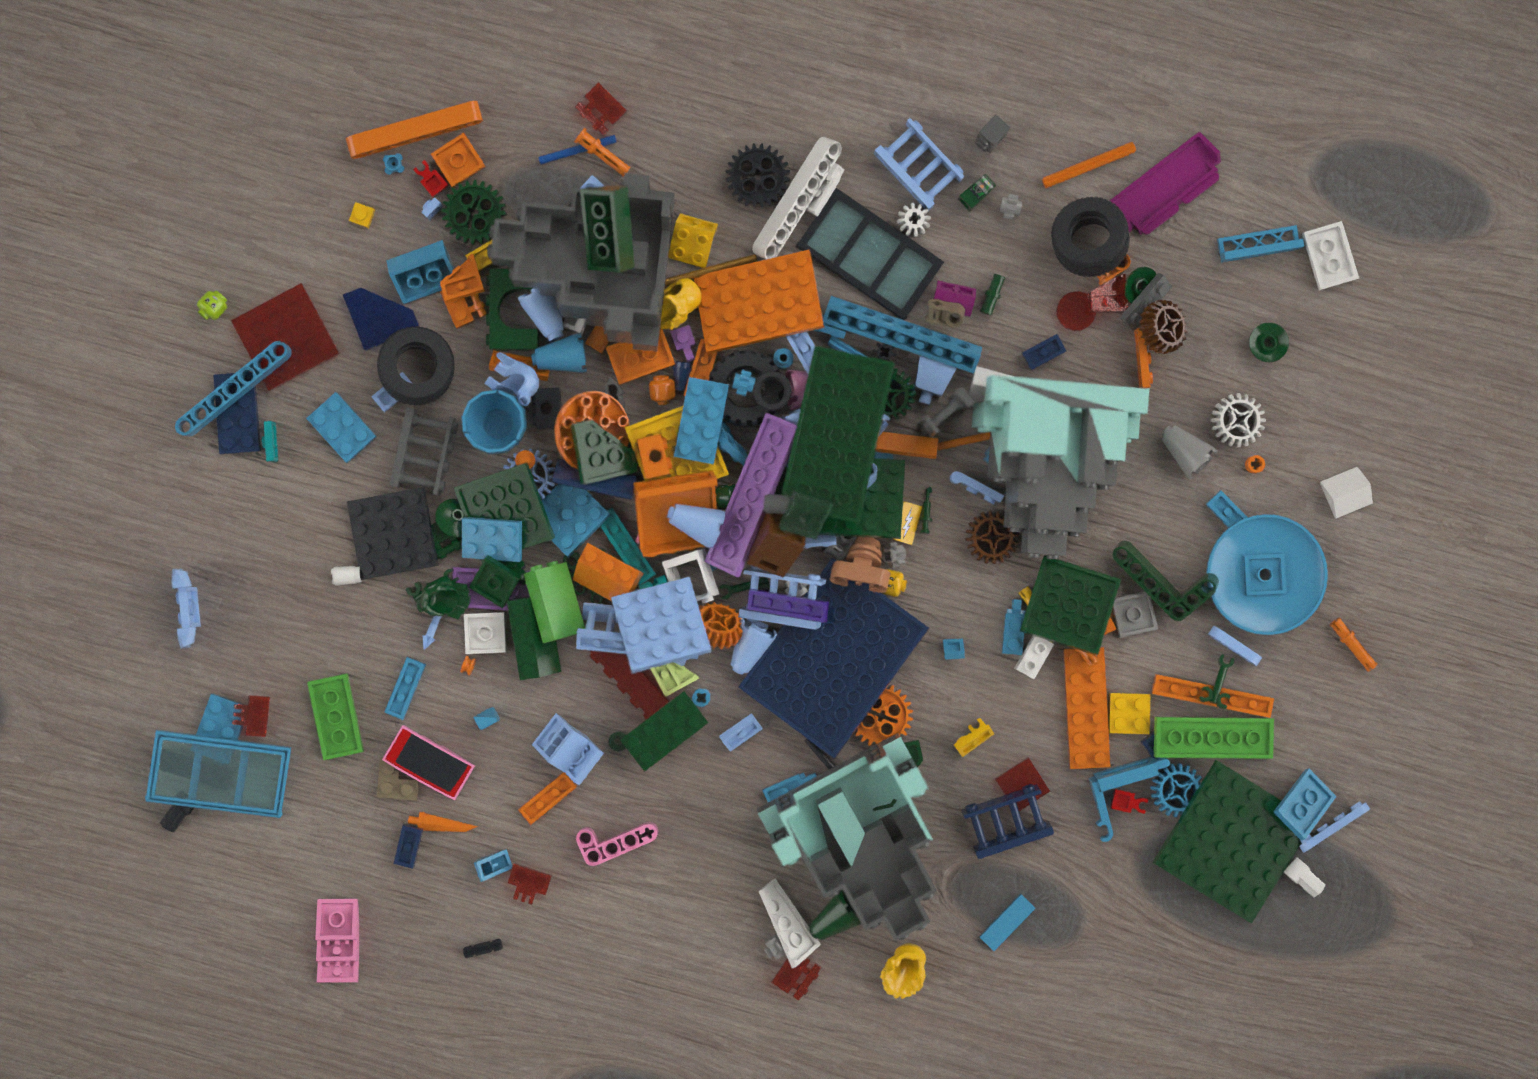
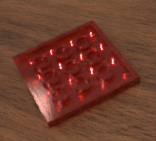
M302 283L231 320L251 359L255 358L275 341H280L290 346L291 357L263 379L268 391H272L340 354ZM283 346L278 347L276 351L277 356L284 354ZM264 359L261 362V368L265 369L269 365L268 359Z

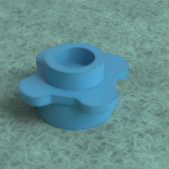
M397 153L383 157L386 174L391 175L393 172L402 173L404 171L401 154Z

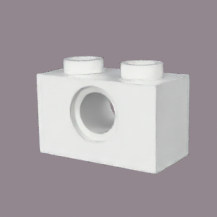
M1032 636L1014 669L1035 679L1054 644L1046 639Z

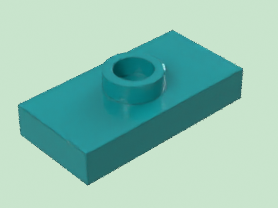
M264 421V436H262V446L266 451L267 462H278L276 423L272 421Z

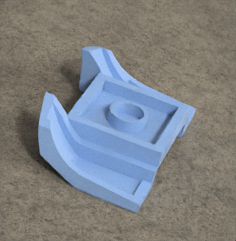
M172 569V588L178 589L176 602L180 605L178 622L182 625V628L177 629V637L181 649L189 648L195 641L196 627H201L197 587H191L192 584L187 571Z

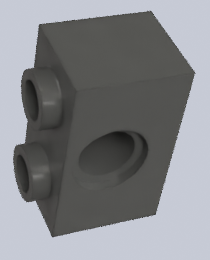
M995 114L978 133L976 138L977 146L984 152L988 151L991 153L1005 138L1011 127Z

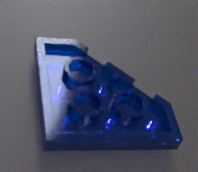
M363 288L343 294L365 351L382 345L397 330L411 326L420 327L414 310Z

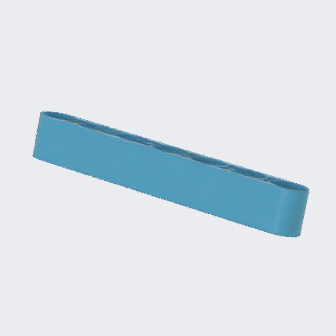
M275 341L180 417L175 423L176 432L188 437L198 433L287 361L292 353L290 346L280 341ZM283 346L284 354L277 356L276 351L278 347ZM268 359V361H269L268 367L265 368V369H262V368H261V362H262V360ZM251 371L253 373V378L251 381L247 382L245 379V375L247 374V372ZM236 384L237 392L231 394L230 387L231 385ZM217 397H221V405L216 407L214 400ZM204 409L206 416L201 420L198 414L200 410ZM189 422L190 430L184 432L183 425Z

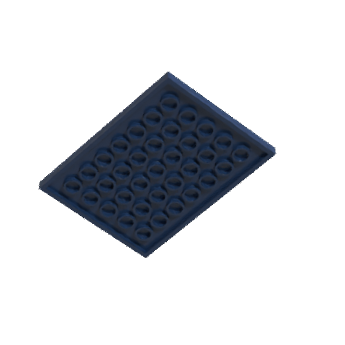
M831 558L820 574V578L826 579V583L822 586L817 585L816 600L829 602L827 622H821V627L816 630L783 625L778 631L776 639L749 671L738 688L835 759L927 633L929 627L882 593L869 591L868 583L862 582L860 586H857L855 584L856 581L849 580L848 586L832 583L830 575L833 563L836 560ZM808 592L803 598H808Z

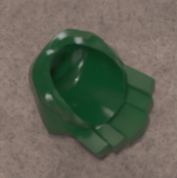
M446 575L433 582L426 583L421 596V608L430 616L447 615L459 620L471 603L470 589H468L467 584L452 582Z

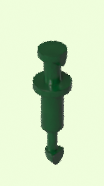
M931 487L926 488V500L923 502L922 517L919 518V521L922 522L920 534L930 533L928 522H932V518H930L931 502L929 501L930 493H932Z

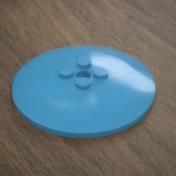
M1267 514L1247 517L1225 530L1217 539L1210 552L1206 573H1213L1219 579L1216 592L1211 596L1218 611L1236 627L1261 635L1284 633L1295 629L1307 621L1319 607L1324 597L1328 580L1326 559L1315 537L1294 520L1283 516ZM1262 569H1267L1270 573L1267 580L1260 578V571ZM1207 582L1209 588L1213 587L1212 583Z

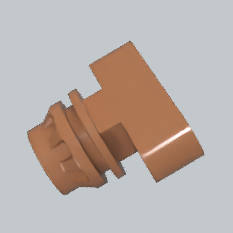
M857 537L855 543L849 549L846 558L847 562L835 561L833 563L830 581L841 586H848L849 580L856 581L855 584L857 586L862 585L863 582L870 584L869 591L886 592L891 574L888 570L880 568L882 559L881 543L874 538Z

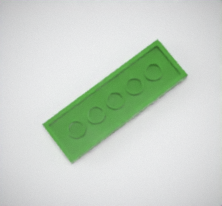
M1155 717L1154 757L1273 759L1274 718Z

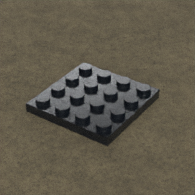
M425 487L347 501L361 580L439 566Z

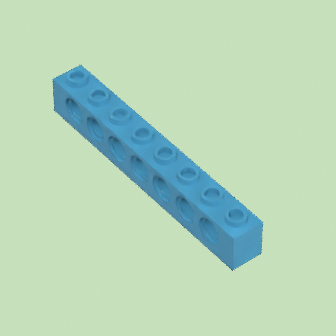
M834 296L830 297L823 317V322L973 374L981 356V346Z

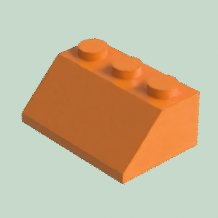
M587 543L578 559L572 580L612 601L611 597L635 591L644 573Z

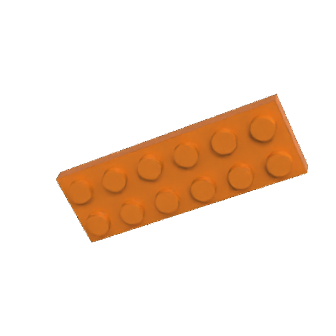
M1100 647L1097 656L1099 660L1090 667L1074 648L1063 649L1069 769L1110 767L1104 647Z

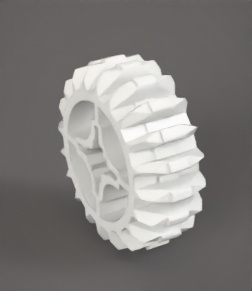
M1237 393L1235 398L1232 394L1228 395V400L1225 398L1221 399L1222 405L1219 403L1215 405L1219 411H1212V414L1217 416V418L1211 419L1212 423L1216 422L1217 424L1212 427V430L1218 429L1219 432L1215 436L1220 437L1223 435L1221 442L1225 443L1228 440V446H1232L1234 442L1236 447H1241V442L1244 446H1248L1249 441L1254 443L1256 441L1255 437L1261 436L1258 430L1265 429L1263 425H1260V423L1266 422L1265 418H1260V415H1263L1265 412L1258 411L1261 404L1259 403L1254 406L1253 404L1256 399L1251 398L1248 401L1249 397L1247 394L1242 399L1240 393ZM1239 404L1248 410L1241 413L1237 409H1233L1231 405ZM1227 410L1229 422L1224 426L1223 418ZM1252 415L1253 424L1251 430H1249L1250 427L1247 424V420ZM1244 416L1239 424L1232 425L1237 420V417ZM1236 428L1243 432L1245 436H1234L1228 431Z

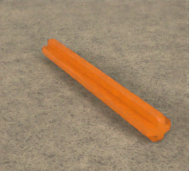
M1129 142L1048 175L1042 179V183L1045 188H1049L1130 155L1136 151V147L1133 142Z

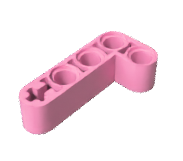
M646 822L599 842L594 830L584 827L578 832L576 841L585 862L590 866H596L652 842L656 839L659 830L655 823ZM647 827L649 830H654L651 837L649 834H646L641 838L643 841H640L639 834H643ZM584 832L589 833L591 841H582L581 834ZM633 835L636 838V843L633 845L627 844L625 837ZM607 844H616L617 851L614 853L609 852ZM596 851L599 854V859L591 860L588 855L589 852Z

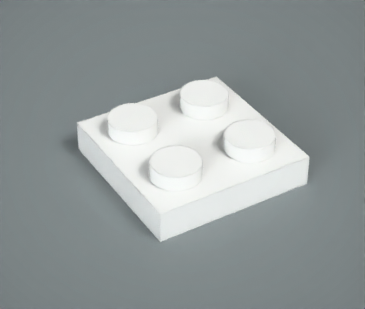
M505 612L464 614L465 654L506 652Z

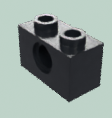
M559 387L538 388L537 392L532 396V405H536V413L533 414V425H537L538 430L555 429L556 419L562 408L561 389ZM544 404H551L552 410L549 414L542 413V406Z

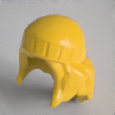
M678 279L664 290L661 329L673 330V328H678L680 324L687 320L688 314L699 306L701 291L691 279Z
M913 943L900 945L895 950L894 956L887 960L881 971L880 978L882 979L884 990L888 995H893L895 999L898 997L901 999L910 997L923 987L926 977L924 969L926 955L920 946Z

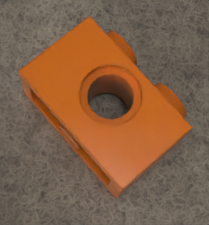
M661 434L637 439L645 478L649 479L670 474L669 469L673 468L670 457L666 458L665 450L668 449L666 437L662 438ZM653 450H658L661 454V459L657 462H653L649 458V454Z

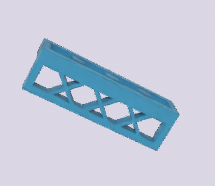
M1297 225L1217 239L1221 263L1294 251L1304 247L1303 239H1299ZM1292 231L1294 240L1285 242L1281 239V236L1284 232ZM1265 235H1270L1276 239L1273 244L1265 245L1261 242ZM1246 238L1256 242L1254 247L1245 248L1241 244ZM1230 241L1237 246L1233 251L1225 252L1223 242Z

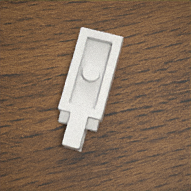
M836 163L833 165L805 211L815 216L820 214L844 172L840 165Z

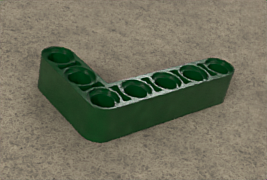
M1129 541L1119 542L1112 554L1116 563L1175 621H1182L1216 592L1219 585V579L1215 574L1206 573L1181 594ZM1119 549H1124L1128 555H1122ZM1133 564H1139L1142 569L1134 568ZM1147 578H1153L1156 583H1149ZM1204 582L1212 583L1213 587H1206ZM1161 592L1168 593L1170 597H1163L1161 595ZM1189 595H1196L1198 600L1191 599ZM1175 607H1181L1184 612H1178Z

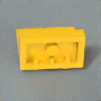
M680 213L675 223L668 258L705 268L718 224Z

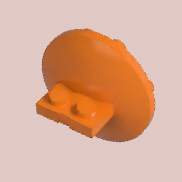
M598 391L579 393L563 405L557 416L554 432L557 448L563 459L576 469H578L571 429L572 423L593 420L603 430L608 431L626 447L628 446L629 438L625 427L630 425L627 414L622 405L606 393Z

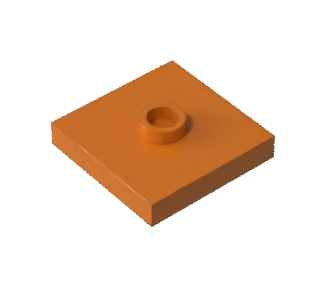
M464 132L431 153L434 161L453 188L458 183L461 184L486 167Z

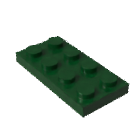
M684 690L620 739V741L645 772L709 722Z

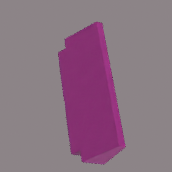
M1199 131L1112 198L1110 201L1116 204L1124 213L1129 232L1136 229L1140 235L1142 233L1145 235L1150 234L1179 211L1181 203H1190L1219 180L1218 169L1215 166L1221 162L1220 151Z

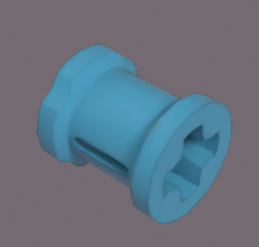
M705 688L697 689L692 696L694 704L699 707L706 706L710 702V692ZM697 693H700V694L705 693V694H706V697H705V700H706V701L703 702V701L701 700L700 702H698V701H697V698H698Z

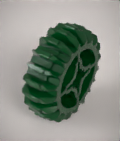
M898 368L894 369L892 379L900 383L901 387H895L890 384L889 392L894 394L891 396L892 399L888 395L886 403L891 409L885 408L884 414L890 418V421L892 420V415H894L896 420L900 418L899 413L905 416L907 414L906 410L910 411L912 409L909 403H915V399L910 397L916 395V391L910 390L915 387V384H908L911 380L910 376L906 379L903 378L905 371L898 375ZM905 392L904 402L897 407L896 396Z

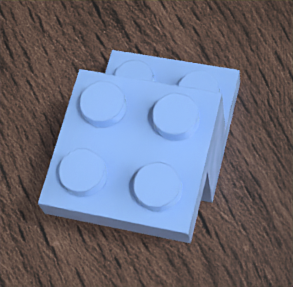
M555 713L532 744L548 763L565 772L578 785L582 783L604 754L585 734L569 725L557 713Z

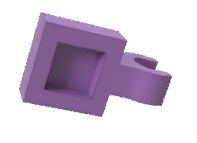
M687 325L670 331L677 351L683 350L687 362L693 361L695 358L691 346L696 345L690 326Z

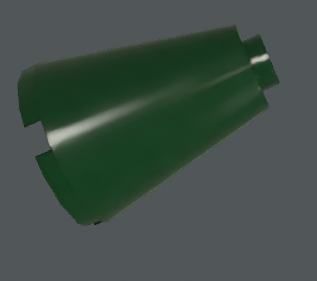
M843 889L830 900L811 922L810 933L815 939L824 940L862 924Z

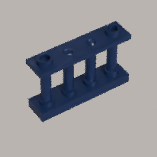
M1037 784L1025 785L1021 790L980 804H969L965 806V809L961 810L965 819L971 818L978 840L977 845L973 846L978 859L1054 834L1049 821L1045 822L1042 819L1035 797L1042 794ZM1027 798L1035 820L1034 826L1029 828L1024 827L1016 802ZM1009 805L1016 827L1015 832L1008 835L1004 832L997 808ZM990 811L997 833L996 839L990 841L986 840L978 817L979 814Z

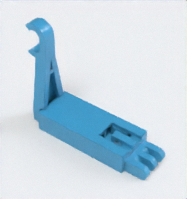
M1148 757L1093 773L1094 777L1088 778L1100 817L1096 824L1100 827L1106 825L1108 831L1106 836H1101V841L1107 842L1113 837L1103 791L1158 776V769L1170 765V761L1167 758Z

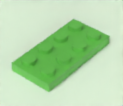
M348 673L307 682L323 760L364 752Z

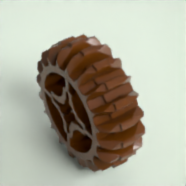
M1158 300L1151 302L1144 308V312L1140 314L1142 319L1139 321L1141 324L1139 330L1142 331L1143 335L1141 338L1145 339L1144 345H1149V350H1153L1158 354H1169L1183 346L1182 342L1186 340L1184 335L1188 332L1185 329L1187 324L1184 322L1186 316L1181 314L1182 309H1179L1177 304L1168 300Z
M989 510L988 517H986L984 512H981V520L975 516L976 524L972 522L968 524L973 529L965 531L967 534H971V537H966L965 541H971L972 544L966 547L967 549L974 547L975 550L971 552V555L979 553L977 556L978 561L984 556L985 564H988L989 558H991L992 564H996V558L998 557L1002 563L1004 562L1003 555L1009 559L1011 556L1008 551L1013 553L1016 551L1011 546L1012 544H1019L1018 541H1013V537H1019V534H1013V532H1010V528L1006 527L1007 533L997 532L994 521L1004 526V515L1002 518H999L1000 511H996L995 516H993L992 510ZM988 521L987 532L984 535H976L978 528ZM991 531L993 535L1002 536L997 538V540L995 539L994 543H991L989 539H982V537L990 535L989 532ZM1008 539L1005 548L996 553L997 543L1000 540ZM977 541L986 542L989 546L990 554L981 550Z

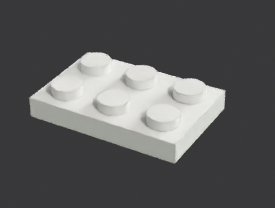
M1342 221L1302 233L1319 291L1359 279Z

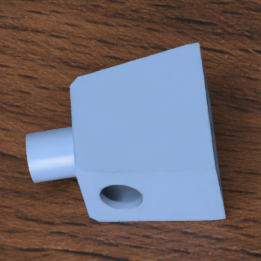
M920 356L914 387L922 391L918 402L930 405L933 395L941 397L956 371V367Z

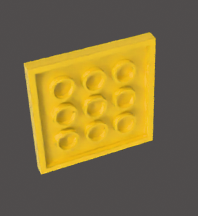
M683 406L625 427L645 481L711 470L717 479L729 475L718 445L714 464L674 457ZM661 434L662 438L666 437L668 449L665 450L666 458L670 457L673 469H669L670 474L646 479L637 439ZM653 450L650 452L649 458L651 461L657 462L661 459V454L658 450Z

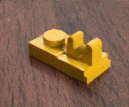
M981 718L977 719L980 724L979 728L975 729L970 724L968 728L971 733L961 736L954 744L962 757L994 735L991 727L986 725Z

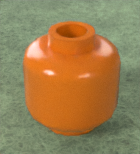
M668 375L654 376L653 380L649 382L650 399L657 402L658 405L670 404L669 401L676 397L674 380L669 378Z

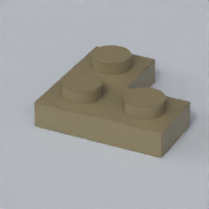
M380 757L377 797L417 801L419 781L400 778V770L382 760L383 757Z

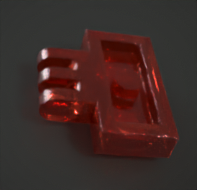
M249 695L248 705L234 704V709L242 710L241 712H233V717H241V720H232V724L245 725L246 736L266 737L270 697Z
M514 863L508 880V884L517 886L513 899L517 900L519 893H522L521 902L525 903L528 895L530 896L528 904L532 905L536 893L547 894L552 875Z

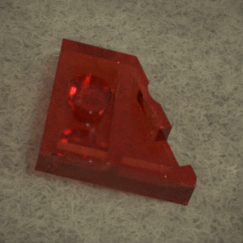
M1125 273L1087 293L1089 313H1124L1127 310L1128 300L1124 292L1126 283Z

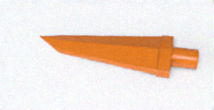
M419 812V817L409 816L408 824L418 825L417 827L423 828V831L467 832L478 827L425 812Z

